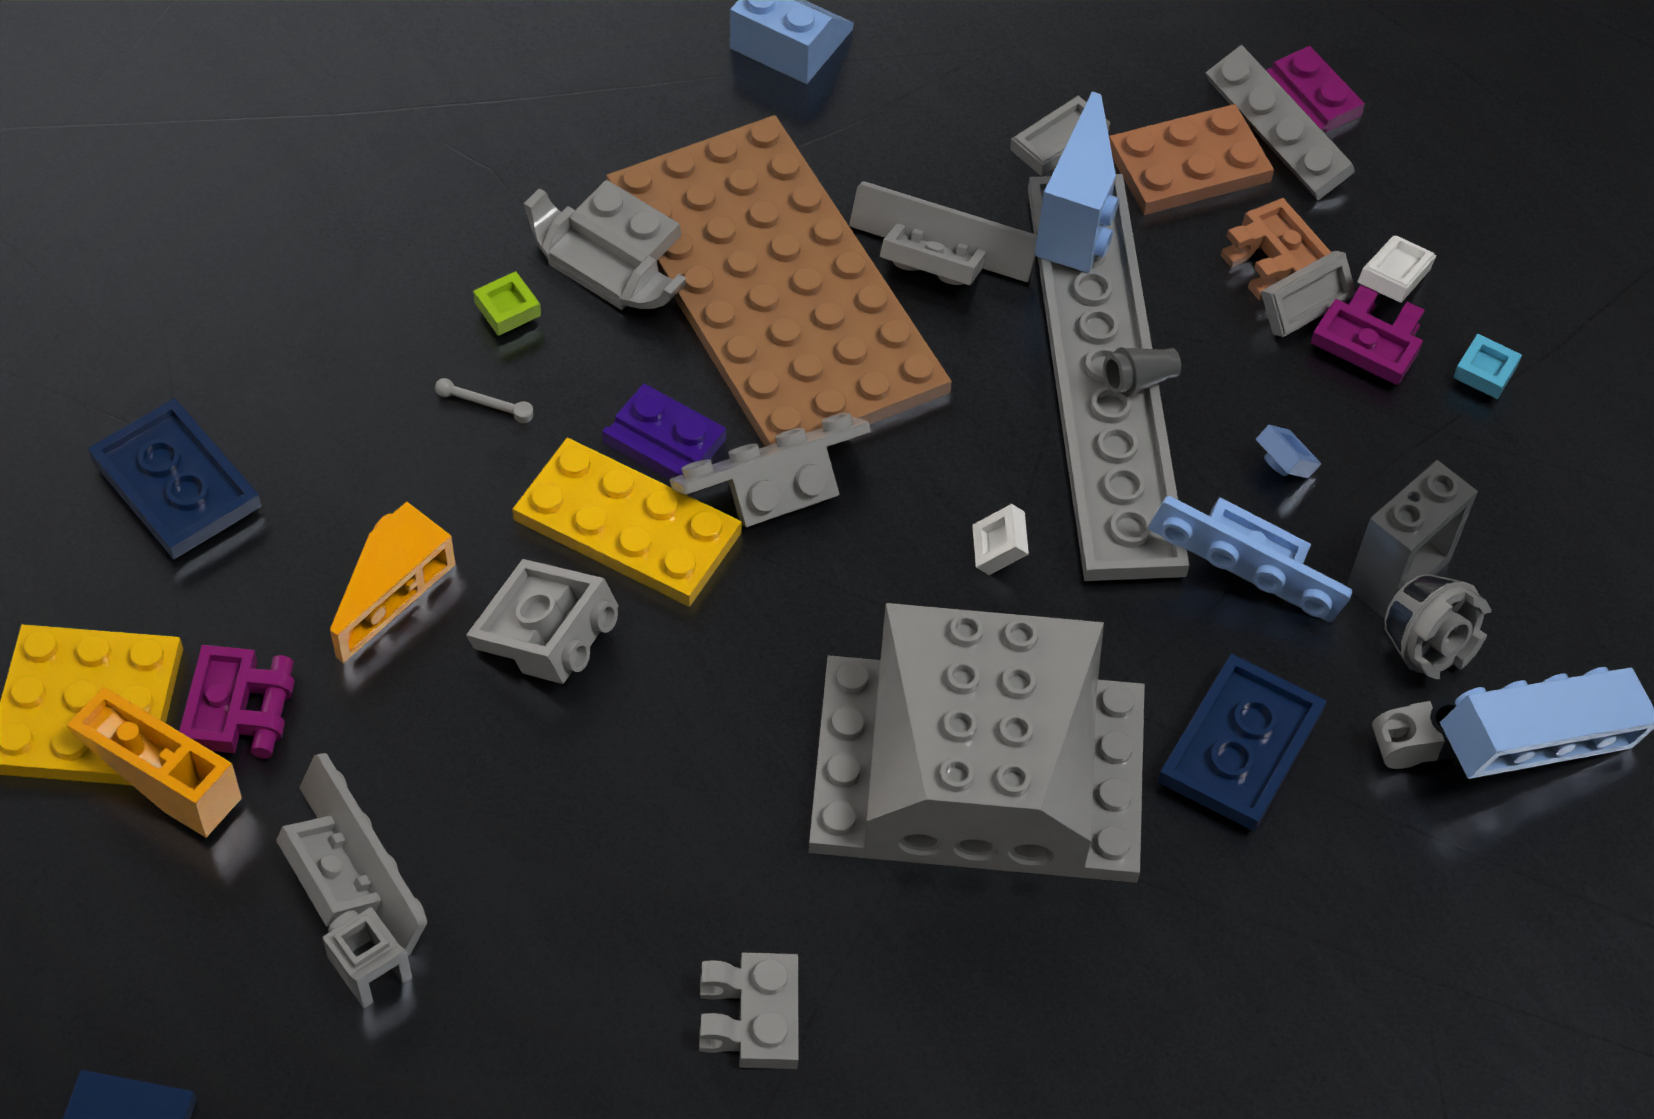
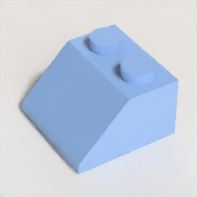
M738 0L730 9V49L808 84L853 30L854 22L806 0Z

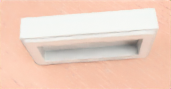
M1393 236L1363 268L1358 283L1402 303L1430 271L1436 255L1399 236Z

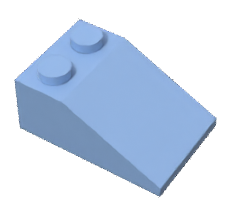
M1092 91L1046 186L1035 248V256L1086 273L1090 272L1097 256L1104 258L1108 252L1113 237V230L1107 228V225L1111 226L1119 204V198L1112 196L1116 174L1102 96L1099 93Z

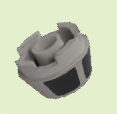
M1431 574L1420 575L1407 582L1392 599L1384 619L1385 631L1409 670L1424 673L1428 677L1441 679V671L1451 665H1455L1461 670L1477 654L1487 637V634L1482 632L1480 627L1484 615L1491 613V608L1487 601L1479 595L1474 585Z

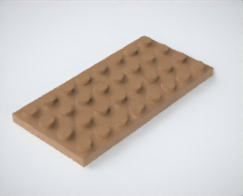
M776 115L606 175L607 180L680 224L682 236L657 260L658 272L671 279H674L678 274L686 278V286L673 297L764 446L777 443L775 436L788 430L804 428L805 433L822 428L821 421L836 414L851 413V417L869 421V425L951 392V379Z

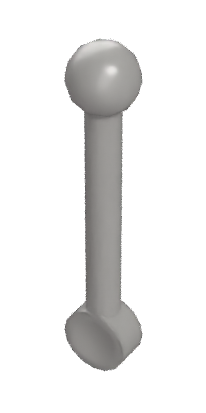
M447 378L439 379L435 384V391L440 397L453 395L514 414L515 420L520 423L531 421L534 415L533 406L526 401L512 404L454 386L453 382Z

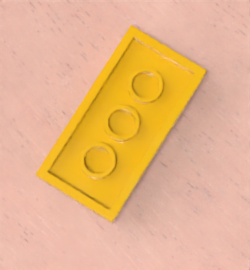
M568 437L512 509L514 521L688 607L694 602L742 533V521L686 494L679 493L671 487Z

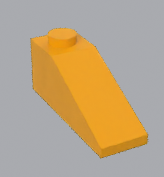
M405 502L393 514L384 515L376 523L373 531L369 533L335 615L330 633L335 656L342 663L346 662L456 565L452 536L408 502Z
M104 686L67 724L69 732L158 808L206 838L242 799L231 762Z

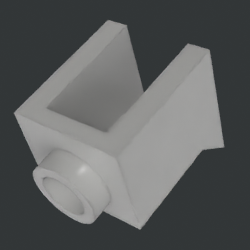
M372 907L360 914L354 910L341 914L330 924L328 928L329 933L322 937L329 961L363 1008L374 1003L369 983L390 969L394 971L402 984L412 978L407 950L397 943ZM371 940L375 946L356 957L353 951Z

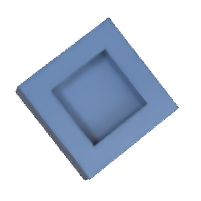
M1268 425L1256 438L1259 444L1267 451L1264 456L1266 462L1283 476L1291 474L1309 478L1321 465V462L1291 430Z

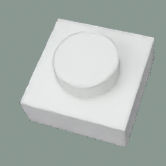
M1013 504L972 525L976 568L986 574L991 575L1029 555L1025 512Z

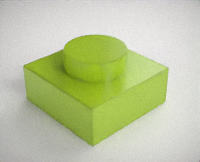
M516 271L473 291L474 303L498 336L541 316L539 301Z

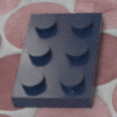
M176 398L171 399L87 448L91 461L173 559L178 558L262 507L259 494Z
M1231 653L1160 771L1158 783L1255 832L1321 717L1327 701Z

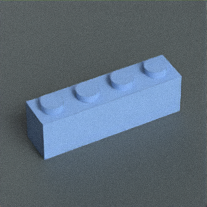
M1599 667L1587 672L1583 676L1569 678L1567 674H1558L1541 683L1529 685L1525 680L1513 682L1502 689L1488 692L1483 687L1471 689L1455 700L1456 707L1440 722L1467 778L1471 779L1632 749L1654 729V707L1632 667L1608 671L1607 667Z

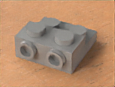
M522 559L466 636L472 647L476 650L514 659L523 674L564 684L572 671L580 672L586 667L590 658V646L599 633H607L613 629L617 621V608L619 605L604 578Z

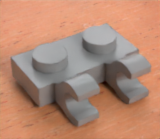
M741 953L740 968L723 961H703L702 974L700 976V998L708 1000L740 999V1021L723 1014H701L699 1051L709 1053L739 1051V1068L797 1069L798 954Z

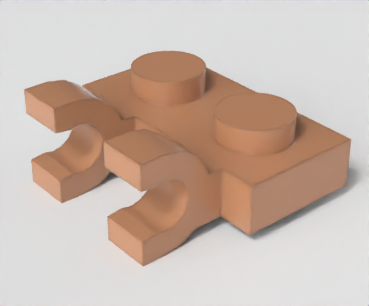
M1281 198L1246 212L1242 225L1228 230L1226 237L1233 245L1223 248L1220 256L1230 268H1233L1248 260L1259 248L1266 253L1269 258L1256 262L1254 267L1260 277L1251 280L1248 285V289L1258 300H1262V290L1330 254L1331 251L1287 201Z

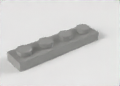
M1240 45L1206 72L1209 82L1230 105L1236 104L1247 124L1317 200H1320L1355 173L1352 162L1243 45Z

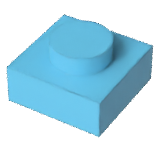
M1477 334L1459 362L1453 378L1498 399L1518 367L1522 354Z

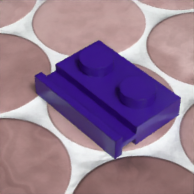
M643 383L616 414L614 423L610 427L606 426L603 429L602 441L603 444L670 480L683 474L681 469L683 466L700 460H710L726 441V428Z

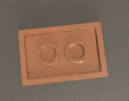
M1236 104L1109 136L1113 160L1120 173L1123 174V178L1143 215L1269 183L1274 172L1271 163Z

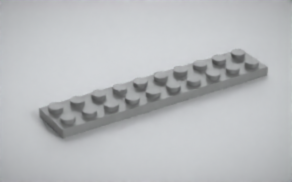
M1116 174L1112 196L1119 198V204L1111 226L1107 225V228L1113 230V237L1104 258L1097 256L1089 273L1038 257L1084 581L1186 577L1189 569L1187 549L1167 542L1162 536L1148 529L1151 519L1166 496H1171L1178 500L1159 384L1126 397L1121 393H1112L1106 385L1103 374V364L1106 356L1113 354L1117 348L1152 349L1123 174ZM1051 176L1029 177L1028 195L1035 235H1038L1043 195Z

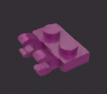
M1361 284L1349 305L1335 298L1313 332L1311 344L1399 385L1420 352L1423 340L1415 337L1420 327L1418 322L1425 310L1407 302L1394 324L1390 325L1371 316L1377 305L1374 301L1380 293Z

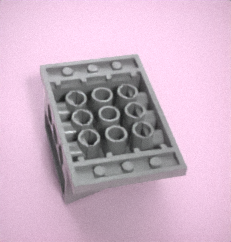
M886 603L880 660L829 655L827 657L809 853L1137 883L1140 875L1145 684L1098 680L1104 622Z

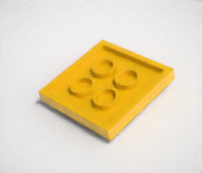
M22 624L0 700V775L132 785L69 732L67 724L103 686L166 723L183 652L180 637Z

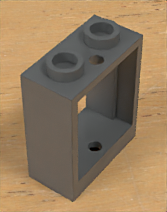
M1436 460L1370 518L1347 587L1351 588L1354 595L1385 619L1389 604L1396 593L1407 582L1420 575H1436L1451 561L1478 491ZM1415 496L1419 501H1410L1408 497Z

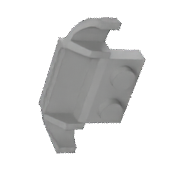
M605 180L576 210L567 206L561 212L552 204L547 193L540 188L523 203L536 242L547 257L549 265L617 308L623 310L626 306L638 309L661 307L686 286V278L678 274L674 279H671L658 272L657 260L682 236L680 224L610 181Z

